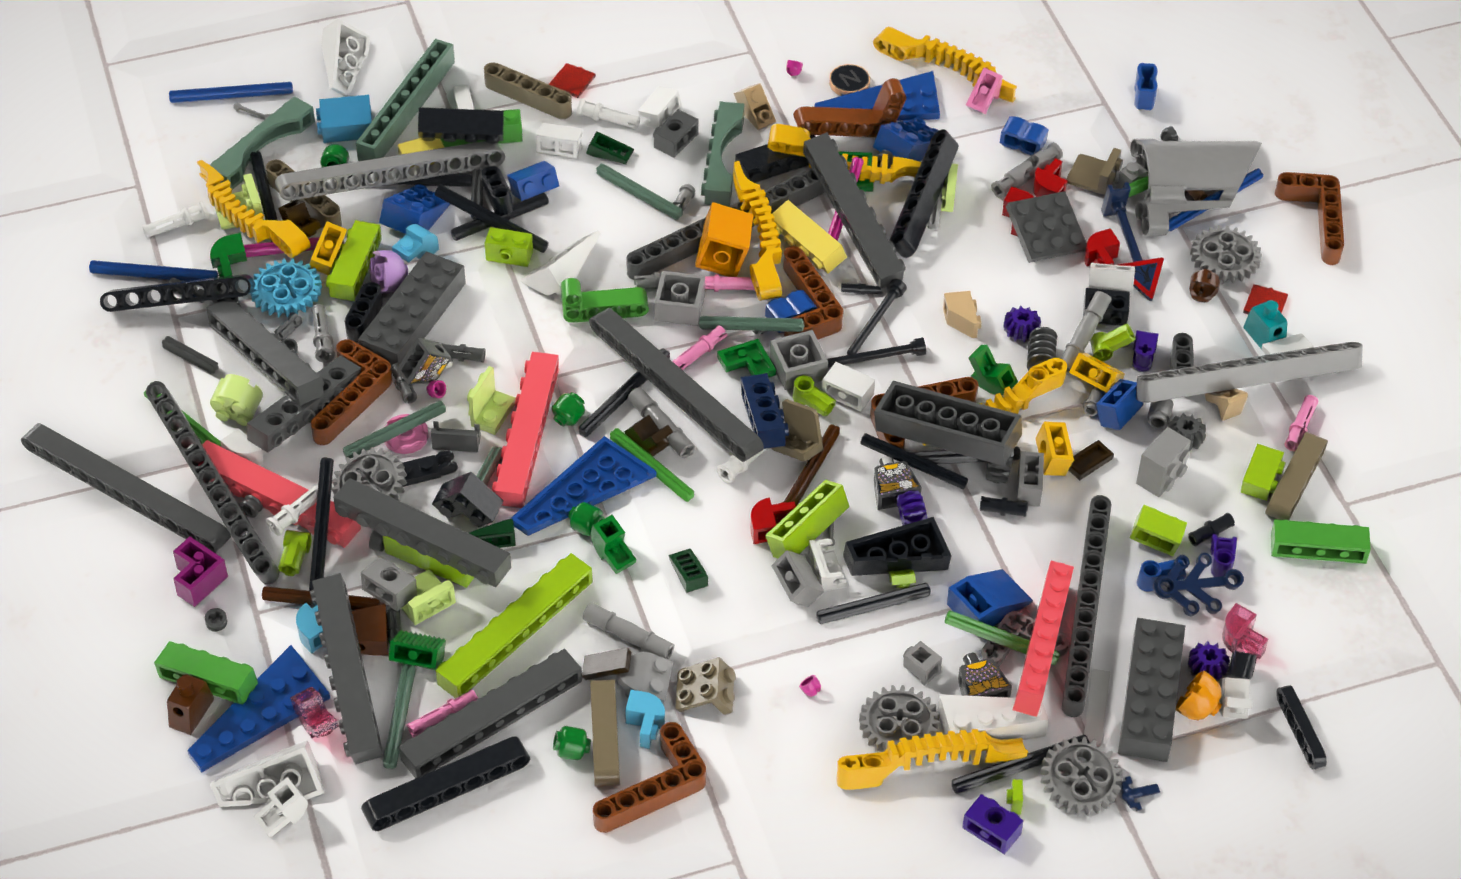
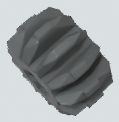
M1184 413L1181 417L1175 415L1168 424L1169 428L1191 440L1189 451L1192 448L1198 449L1203 444V441H1205L1206 425L1202 424L1201 418L1195 419L1193 414L1190 417Z
M1014 450L1005 466L988 462L985 475L987 480L994 483H1006L1009 480Z

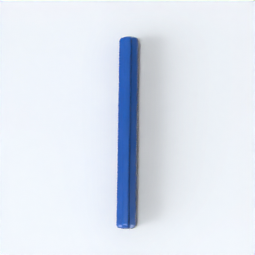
M289 81L169 91V100L171 103L292 94L293 84Z
M1259 168L1246 174L1238 192L1263 178L1264 175ZM1219 190L1201 201L1219 200L1224 190ZM1207 210L1181 212L1170 218L1169 232Z
M92 260L89 264V271L95 274L167 280L176 278L181 281L218 277V271L97 260Z

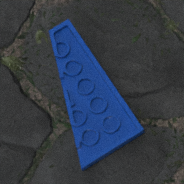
M934 71L899 80L906 94V101L897 121L914 118L922 120L940 119ZM882 85L817 102L814 104V107L873 109Z
M604 436L510 519H513L515 528L527 536L532 535L568 518L570 510L582 502L594 506L655 478L656 470Z
M292 645L257 678L258 684L250 692L244 705L234 702L187 750L189 757L201 773L330 699L328 690Z

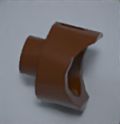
M1202 269L1193 273L1189 286L1191 297L1198 302H1209L1219 291V276L1209 269Z

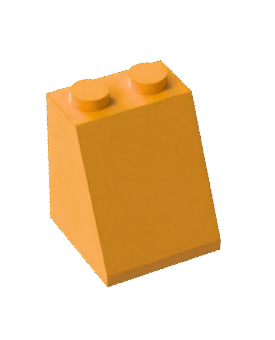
M712 202L705 219L695 267L727 277H737L750 247L754 214Z

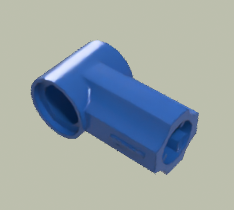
M1152 560L1143 562L1137 577V586L1146 592L1153 591L1155 579L1161 575L1167 576L1174 566V560L1161 563ZM1178 560L1181 566H1185L1182 560ZM1185 570L1181 571L1176 581L1186 578Z

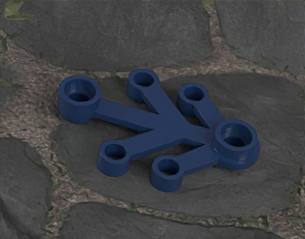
M1201 553L1196 558V565L1186 579L1176 581L1181 571H1184L1190 565V560L1187 556L1179 555L1174 560V566L1168 575H1161L1155 579L1153 591L1159 598L1173 599L1183 607V611L1187 616L1192 617L1199 612L1200 606L1196 601H1190L1179 592L1186 590L1204 603L1206 610L1210 614H1216L1222 609L1221 601L1211 597L1202 589L1225 586L1229 590H1236L1243 584L1244 577L1239 570L1230 569L1224 576L1198 579L1203 570L1212 563V557L1208 553ZM1201 557L1207 560V564L1202 563ZM1178 560L1184 561L1185 566H1181ZM1228 578H1232L1234 580V584H1231ZM1161 585H1165L1167 587V591H1164L1161 588ZM1211 603L1216 604L1217 609H1213ZM1188 605L1193 606L1195 611H1190Z

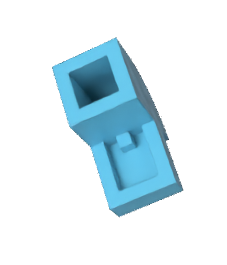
M418 224L408 226L406 228V235L392 246V251L408 263L415 257L420 259L426 251L435 254L439 250L437 236Z
M305 603L297 612L296 624L301 643L310 653H313L322 647L319 633H322L323 629L322 625L318 626L315 612L319 611L318 606L316 605L314 608H311Z
M630 690L625 709L626 724L641 726L640 747L650 749L652 739H657L658 729H661L665 724L664 705L657 696L651 693Z

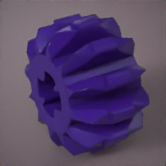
M1021 305L1018 309L1012 307L1010 312H1007L1005 315L1003 328L1007 333V337H1013L1014 341L1021 339L1025 342L1026 339H1029L1030 333L1041 326V317L1038 316L1037 311H1031L1030 306L1026 309Z
M908 491L898 496L897 506L902 525L928 518L923 496H921L919 491Z
M1209 641L1205 645L1198 642L1189 653L1187 664L1188 668L1191 669V675H1197L1204 670L1217 681H1220L1222 675H1226L1229 669L1230 656L1226 655V648L1219 649L1218 643L1213 646L1210 645Z

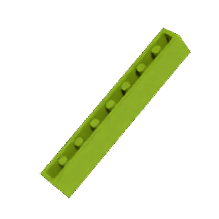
M572 553L566 558L560 559L551 571L544 573L536 584L527 588L520 598L515 602H511L505 611L498 617L492 618L482 631L476 632L467 644L459 647L452 657L447 661H443L436 670L437 685L455 699L469 692L593 582L592 568Z

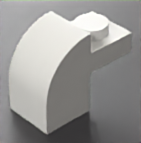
M239 428L220 440L221 447L257 465L264 463L263 454L267 452L248 441L247 435Z
M1222 678V717L1248 719V709H1252L1253 699H1249L1250 679Z
M288 777L267 793L273 801L253 816L270 838L290 821L295 824L303 816L308 806L307 800Z

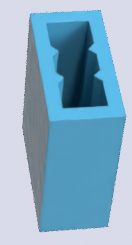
M369 95L319 99L320 108H316L317 121L321 120V122L317 123L318 135L323 136V143L358 140L372 122Z

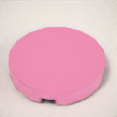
M410 414L397 415L391 418L386 426ZM423 423L384 443L388 449L395 453H414L427 443L429 438L427 424Z

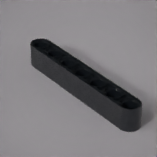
M941 129L933 135L889 240L892 241L896 251L903 258H909L916 252L959 148V144L945 129Z
M242 274L113 289L101 296L100 305L105 311L113 312L242 297L254 290L255 281L250 275ZM239 280H244L247 282V291H243L239 288ZM218 282L226 286L225 293H220L217 290ZM196 285H200L203 287V296H199L196 294ZM175 287L182 291L181 298L174 296L173 289ZM152 290L160 293L159 301H155L152 298ZM130 293H135L138 296L137 304L131 302L129 298ZM109 295H112L116 298V306H112L108 303Z
M510 737L372 797L363 803L361 810L373 831H381L520 770L530 762L531 758L519 737Z

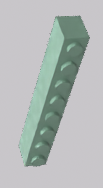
M434 39L357 140L358 161L385 157L418 113L419 107L424 105L454 65V44Z

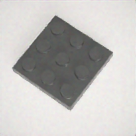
M1065 191L1009 202L1006 209L1028 263L1086 251V240Z

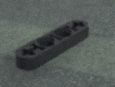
M1291 685L1277 688L1278 703L1311 769L1325 767L1327 764L1325 751L1294 688Z

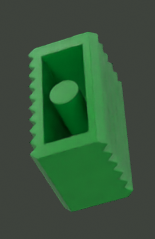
M401 629L390 641L389 661L436 670L444 660L446 640L445 638L441 639L440 637L436 638L430 635L427 637L426 634L422 636L421 633L417 634L416 632L413 634L412 631L408 633L407 630L404 632Z

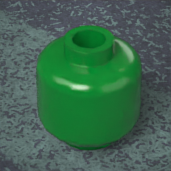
M329 145L322 153L321 167L349 163V153L341 145Z
M570 392V394L563 393L552 406L554 421L561 426H565V424L574 426L585 413L584 400L573 392Z
M585 502L578 504L576 507L574 506L568 516L571 528L585 536H591L592 526L605 519L600 508Z
M563 726L560 731L555 732L553 750H556L558 757L581 760L584 753H589L591 739L587 738L585 729Z

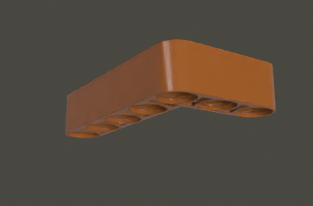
M891 78L882 85L873 109L804 106L796 109L793 117L797 127L807 129L810 135L828 133L829 136L877 137L881 125L897 121L906 101V94L900 81L896 78Z
M1280 173L1275 188V196L1284 201L1317 203L1321 259L1328 265L1338 264L1344 248L1339 179L1333 175Z
M797 246L787 247L784 250L783 257L785 273L796 289L804 290L817 306V309L793 318L803 319L804 329L802 332L813 330L817 340L838 333L843 326V308L803 250ZM784 332V337L802 332Z
M350 339L338 342L336 345L337 358L341 355L361 367V374L311 420L313 440L318 445L331 443L382 395L393 382L390 363Z
M963 377L918 387L976 403L979 385L976 379ZM885 393L875 395L871 400L870 417L875 431L874 411ZM876 431L878 439L904 450V438Z
M665 723L660 730L661 749L673 768L597 801L593 806V825L597 831L610 832L704 789L706 785V766L678 723Z

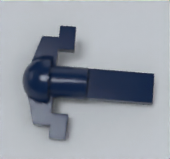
M1131 776L1126 777L1125 781L1121 783L1122 799L1126 801L1130 809L1135 808L1136 811L1142 810L1140 802L1135 803V798L1160 793L1157 783L1131 789L1129 785L1133 784Z

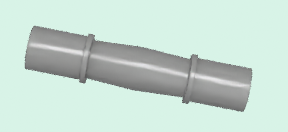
M1095 292L1089 306L1084 311L1085 315L1076 328L1070 343L1066 345L1061 359L1067 363V374H1071L1069 371L1078 353H1085L1084 350L1091 340L1098 323L1103 320V315L1112 300L1104 292Z
M641 387L632 390L628 400L640 412V415L643 418L650 415L659 429L669 425L673 433L667 436L670 446L681 458H687L695 451V445L683 433V430L676 427L672 420L658 407V403Z
M591 602L583 613V620L601 628L604 632L609 631L624 641L641 647L643 652H650L669 659L673 654L674 643L656 635L652 631L648 632L634 623L616 616L615 612H610Z

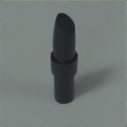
M860 283L841 284V292L862 295L883 293L879 286Z

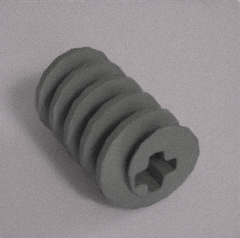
M1039 327L1030 333L1026 366L1028 371L1037 364L1051 358H1056L1058 335L1053 329Z

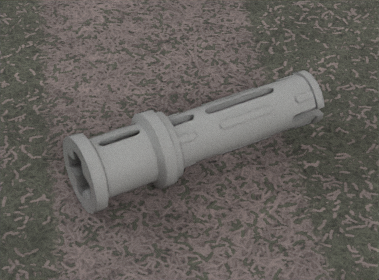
M316 304L311 308L315 328V336L313 338V344L316 347L315 358L317 361L325 363L334 359L335 350L332 348L333 337L328 333L325 306Z

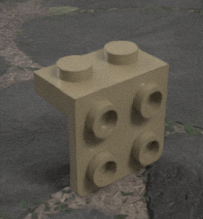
M1113 148L1107 161L1079 154L1067 176V183L1105 195L1107 186L1114 184L1116 172L1121 170L1123 159H1120L1122 150Z
M786 399L782 402L785 423L787 422L789 436L785 437V446L771 449L805 462L823 450L819 415L814 408Z
M720 657L680 669L677 675L675 708L679 712L712 703L724 715L733 713L735 671Z

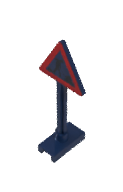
M1125 182L1123 188L1115 190L1112 185H1108L1101 212L1103 217L1117 216L1133 261L1118 265L1135 267L1133 287L1149 301H1152L1164 258L1143 260L1126 215V204L1131 190L1129 182Z

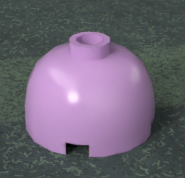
M374 251L373 254H376L375 258H370L369 264L370 281L380 285L381 294L395 292L407 277L408 266L393 251Z

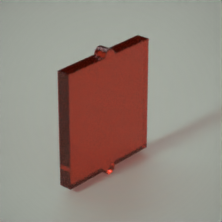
M566 63L549 85L579 98L596 77V73L585 70L583 67Z
M1253 284L1243 313L1249 315L1251 308L1269 300L1276 301L1279 305L1278 310L1282 313L1288 294L1273 290L1272 287L1266 288Z

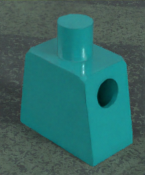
M1273 300L1251 308L1243 326L1261 350L1262 344L1287 337V319L1278 310V303Z

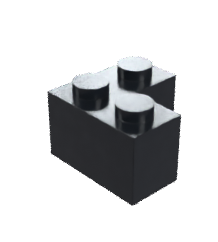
M469 472L443 483L432 505L448 519L463 513L471 523L479 528L494 521L504 501L474 473Z

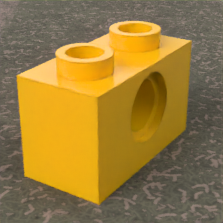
M328 221L326 222L309 265L311 269L316 268V271L320 273L330 274L345 239L347 229Z
M1078 353L1069 371L1072 375L1106 393L1119 379H1123L1125 373L1087 353Z
M1043 422L1035 438L1038 453H1044L1043 474L1066 476L1074 461L1066 423Z

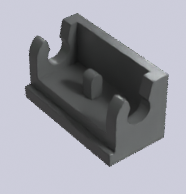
M433 421L434 428L431 429L432 449L478 452L481 438L480 424H474L475 430L439 428V422Z

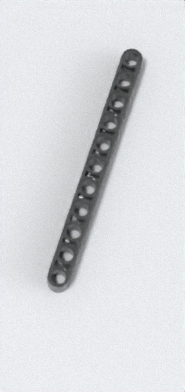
M811 168L766 189L765 198H768V206H771L773 213L787 200L797 207L822 195L825 191ZM738 202L729 207L741 210L743 202ZM706 217L630 252L626 258L627 276L634 280V276L651 275L698 253Z
M607 308L589 319L590 326L596 335L740 461L745 462L764 449L762 440L756 433L614 310Z
M151 382L146 388V396L252 571L262 583H274L279 577L277 565L178 403L162 382ZM226 496L222 501H219L221 497ZM237 513L234 518L229 519L230 516H232L233 514ZM247 531L244 536L240 537L243 532ZM255 549H258L255 554L251 555ZM269 567L268 571L262 573L263 569Z
M37 423L21 438L22 445L29 452L184 539L190 536L216 553L231 538V534L223 524L41 423Z
M1097 495L1091 499L1087 519L1062 700V711L1070 717H1078L1083 713L1087 695L1112 505L1110 499L1103 495Z

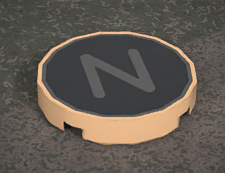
M840 65L830 73L829 85L836 94L846 95L868 89L870 76L863 67L858 65Z

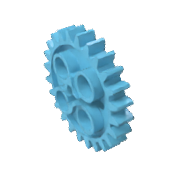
M283 258L282 263L274 260L273 266L266 263V269L259 268V274H253L255 288L250 293L252 302H255L256 308L261 307V312L268 310L269 316L276 312L277 317L285 313L288 318L292 312L297 315L299 310L306 312V306L312 308L313 302H318V296H321L322 283L320 274H317L316 268L311 269L309 263L303 265V260H300L298 263H295L294 258L291 259L290 263H287L285 258Z

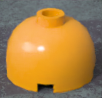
M1203 670L1190 682L1184 697L1181 695L1176 703V711L1189 719L1202 720L1210 714L1215 716L1222 706L1219 703L1222 696L1221 687L1214 677Z

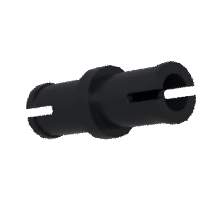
M981 496L980 511L1000 513L1001 516L1006 514L1027 516L1028 502L1011 501L1007 497L997 499Z
M1225 513L1213 521L1205 522L1204 526L1188 533V539L1196 547L1212 538L1213 534H1217L1218 537L1219 533L1235 526V520L1230 513Z

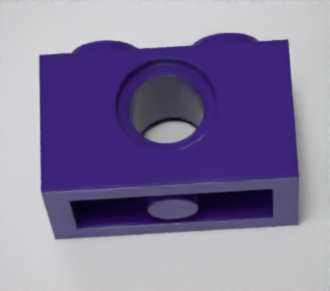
M981 794L964 814L962 828L1005 855L1022 834L1024 820L1015 812L1008 811L1000 806L996 800Z

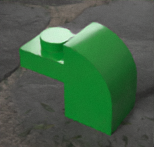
M241 232L221 237L211 248L210 259L213 269H218L219 277L233 276L230 265L247 261Z
M980 345L968 357L975 371L971 377L977 380L980 388L990 394L996 395L1000 393L1004 395L1006 387L1010 386L1012 389L1018 383L1011 365L1008 363H996L988 345Z
M612 514L592 526L591 539L601 560L605 558L615 574H618L635 564L637 559L623 541L626 532Z

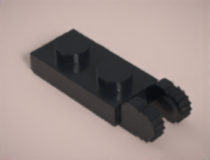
M441 451L436 456L431 455L402 462L407 474L404 477L407 484L402 485V487L455 473L458 465L455 461H452L454 459L453 451Z

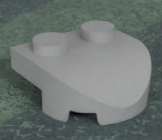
M650 652L636 653L631 656L629 672L617 674L618 685L621 684L622 688L626 691L625 696L629 698L630 690L651 693L664 703L673 661Z

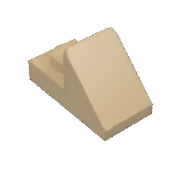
M1238 389L1206 393L1205 398L1206 401L1218 406L1221 420L1224 421L1242 413L1248 394Z

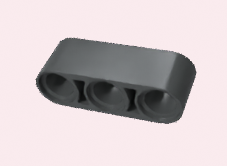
M1178 333L1173 337L1170 352V370L1194 366L1193 339L1187 333Z

